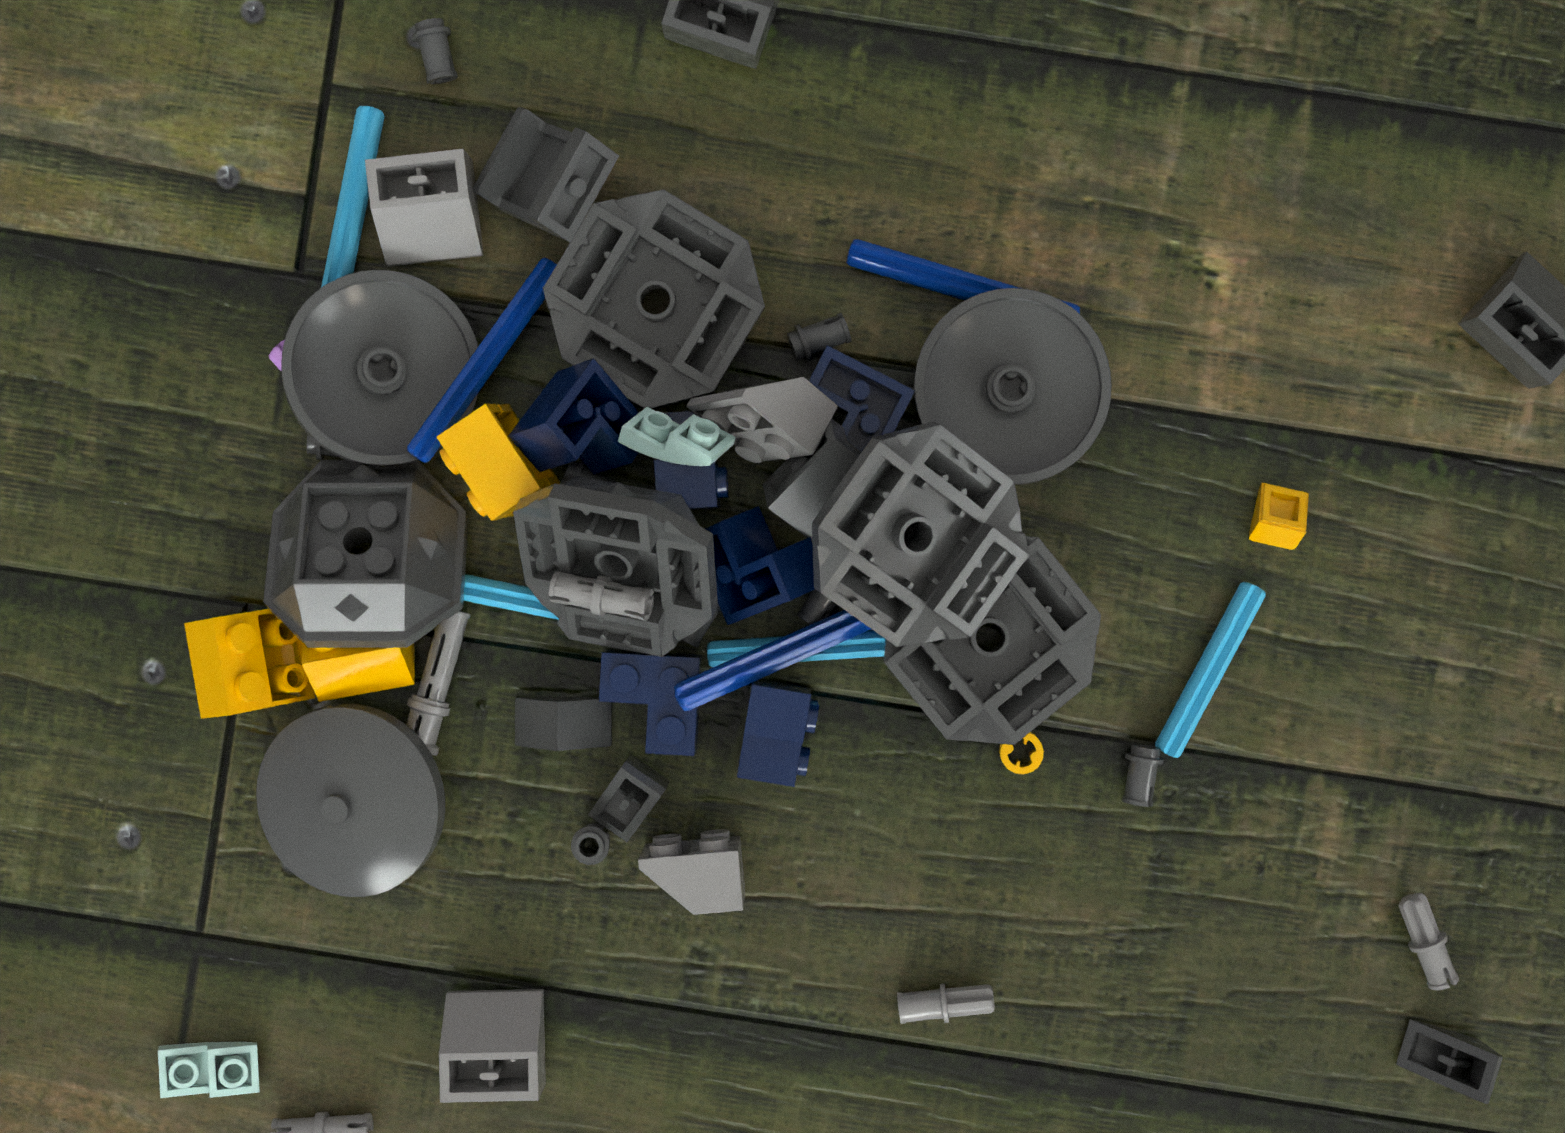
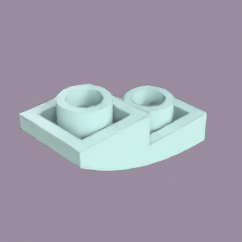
M646 407L622 426L618 442L639 453L665 462L689 466H710L733 446L736 437L720 429L714 422L700 418L695 414L679 425L672 421L668 415Z
M202 1042L162 1045L158 1048L160 1098L209 1093V1097L213 1098L260 1092L257 1042Z

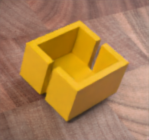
M484 404L437 436L443 447L439 451L443 462L453 474H461L471 489L467 492L470 503L481 516L488 515L491 521L514 516L513 511L521 498L552 484H560L552 469L539 472L508 437L520 421L509 404Z

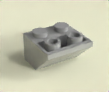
M464 149L365 160L370 209L386 266L391 267L484 256L477 194L473 192L475 184L473 160Z
M799 377L691 398L686 407L700 418L714 422L720 429L736 437L734 445L736 446L735 451L739 456L747 461L760 463L762 461L787 460L794 457L813 455L838 405L806 378Z
M717 829L701 832V839L682 841L681 834H662L653 836V843L645 844L638 859L639 870L693 915L743 911L745 883L740 836L730 837L729 830Z
M544 989L447 991L439 1048L440 1103L539 1101L546 1085Z

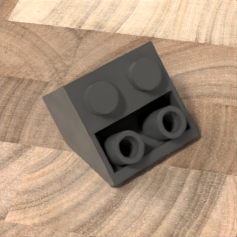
M669 0L661 23L664 37L667 40L757 69L779 0Z
M1526 251L1520 255L1461 319L1458 325L1524 386L1530 389L1550 385L1565 369V286Z

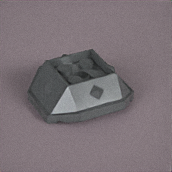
M664 189L617 200L611 199L594 203L543 287L562 359L574 366L594 358L627 399L642 408L649 407L651 409L714 393L765 309L748 240ZM653 290H662L670 296L668 308L660 314H650L643 307L645 296Z
M933 421L872 437L812 521L814 589L896 647L923 644L946 638L954 640L971 637L1029 556L1026 536L1022 532L1020 507L1014 481L941 424ZM917 522L918 530L916 536L911 541L905 543L904 534L906 529L911 524Z
M321 460L273 511L263 602L308 648H407L429 633L443 619H449L463 609L469 523L467 513L419 461L399 466L374 467L348 460ZM362 543L372 544L362 554H351L353 549Z
M575 476L562 484H552L519 500L513 515L525 584L540 603L559 618L557 624L569 639L663 657L676 647L678 641L693 634L712 619L718 606L713 533L699 526L681 494ZM556 571L595 579L602 575L610 577L612 582L622 585L653 589L654 604L651 615L647 621L611 613L598 616L593 615L590 609L552 603L549 600L551 597L549 596V586L552 576Z
M1026 536L1029 556L971 637L954 640L946 638L896 647L885 639L883 662L946 740L1015 745L1091 683L1101 614L1039 537ZM986 623L996 624L1001 632L999 644L991 650H982L976 642L978 629Z

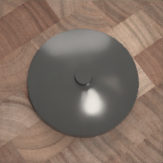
M368 270L351 273L335 279L316 291L302 305L292 320L284 341L281 359L283 388L287 402L298 423L315 442L327 451L340 458L361 465L374 467L404 465L418 461L407 451L408 444L476 351L478 344L469 322L458 306L447 295L430 283L409 274L390 270ZM478 394L471 402L467 410L464 412L462 417L459 419V421L468 416L472 412Z
M1022 288L996 289L975 295L961 302L942 317L933 328L921 349L914 375V402L920 424L932 421L941 424L1013 480L1015 485H1025L1042 481L1062 472L1074 464L1091 447L1099 435L1109 411L1112 387L1111 371L1107 355L1099 337L1091 325L1071 306L1051 295L1035 290Z
M350 703L333 704L313 710L294 720L276 736L266 751L260 766L256 797L258 815L265 836L273 851L284 865L301 880L319 890L346 897H366L386 892L415 874L426 863L437 846L445 819V793L441 774L424 742L405 723L389 713L371 706Z

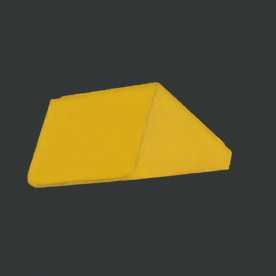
M1262 482L1259 487L1252 517L1249 540L1289 550L1295 549L1306 534L1309 493Z

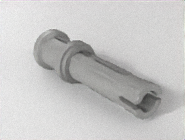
M462 611L457 612L449 619H443L436 626L417 694L413 693L408 698L406 704L410 707L406 725L418 735L434 756L438 755L440 749L436 742L443 717L449 716L451 710L449 708L450 703L446 702V697L457 663L467 621L471 615Z

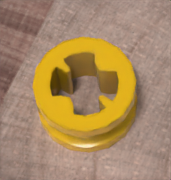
M1032 732L1022 738L1024 745L1029 740L1035 748L1029 752L1031 761L1026 764L1020 765L1019 759H1016L1015 763L1011 762L1008 754L1014 750L1013 745L1000 744L999 754L1001 761L1013 773L1023 775L1031 773L1039 767L1043 760L1044 751L1042 743Z

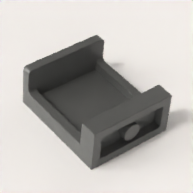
M518 107L475 182L473 192L503 212L571 243L619 155L584 130L575 127L572 132L544 122L525 108Z
M831 419L813 455L787 459L763 483L767 508L804 536L810 537L811 541L812 521L862 453L847 441L844 428Z

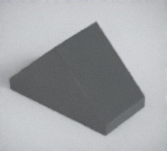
M516 697L515 746L553 751L612 746V702H599V697Z
M630 754L588 816L628 842L663 795L670 780Z
M1410 1019L1396 1065L1479 1102L1489 1104L1503 1056L1477 1038Z

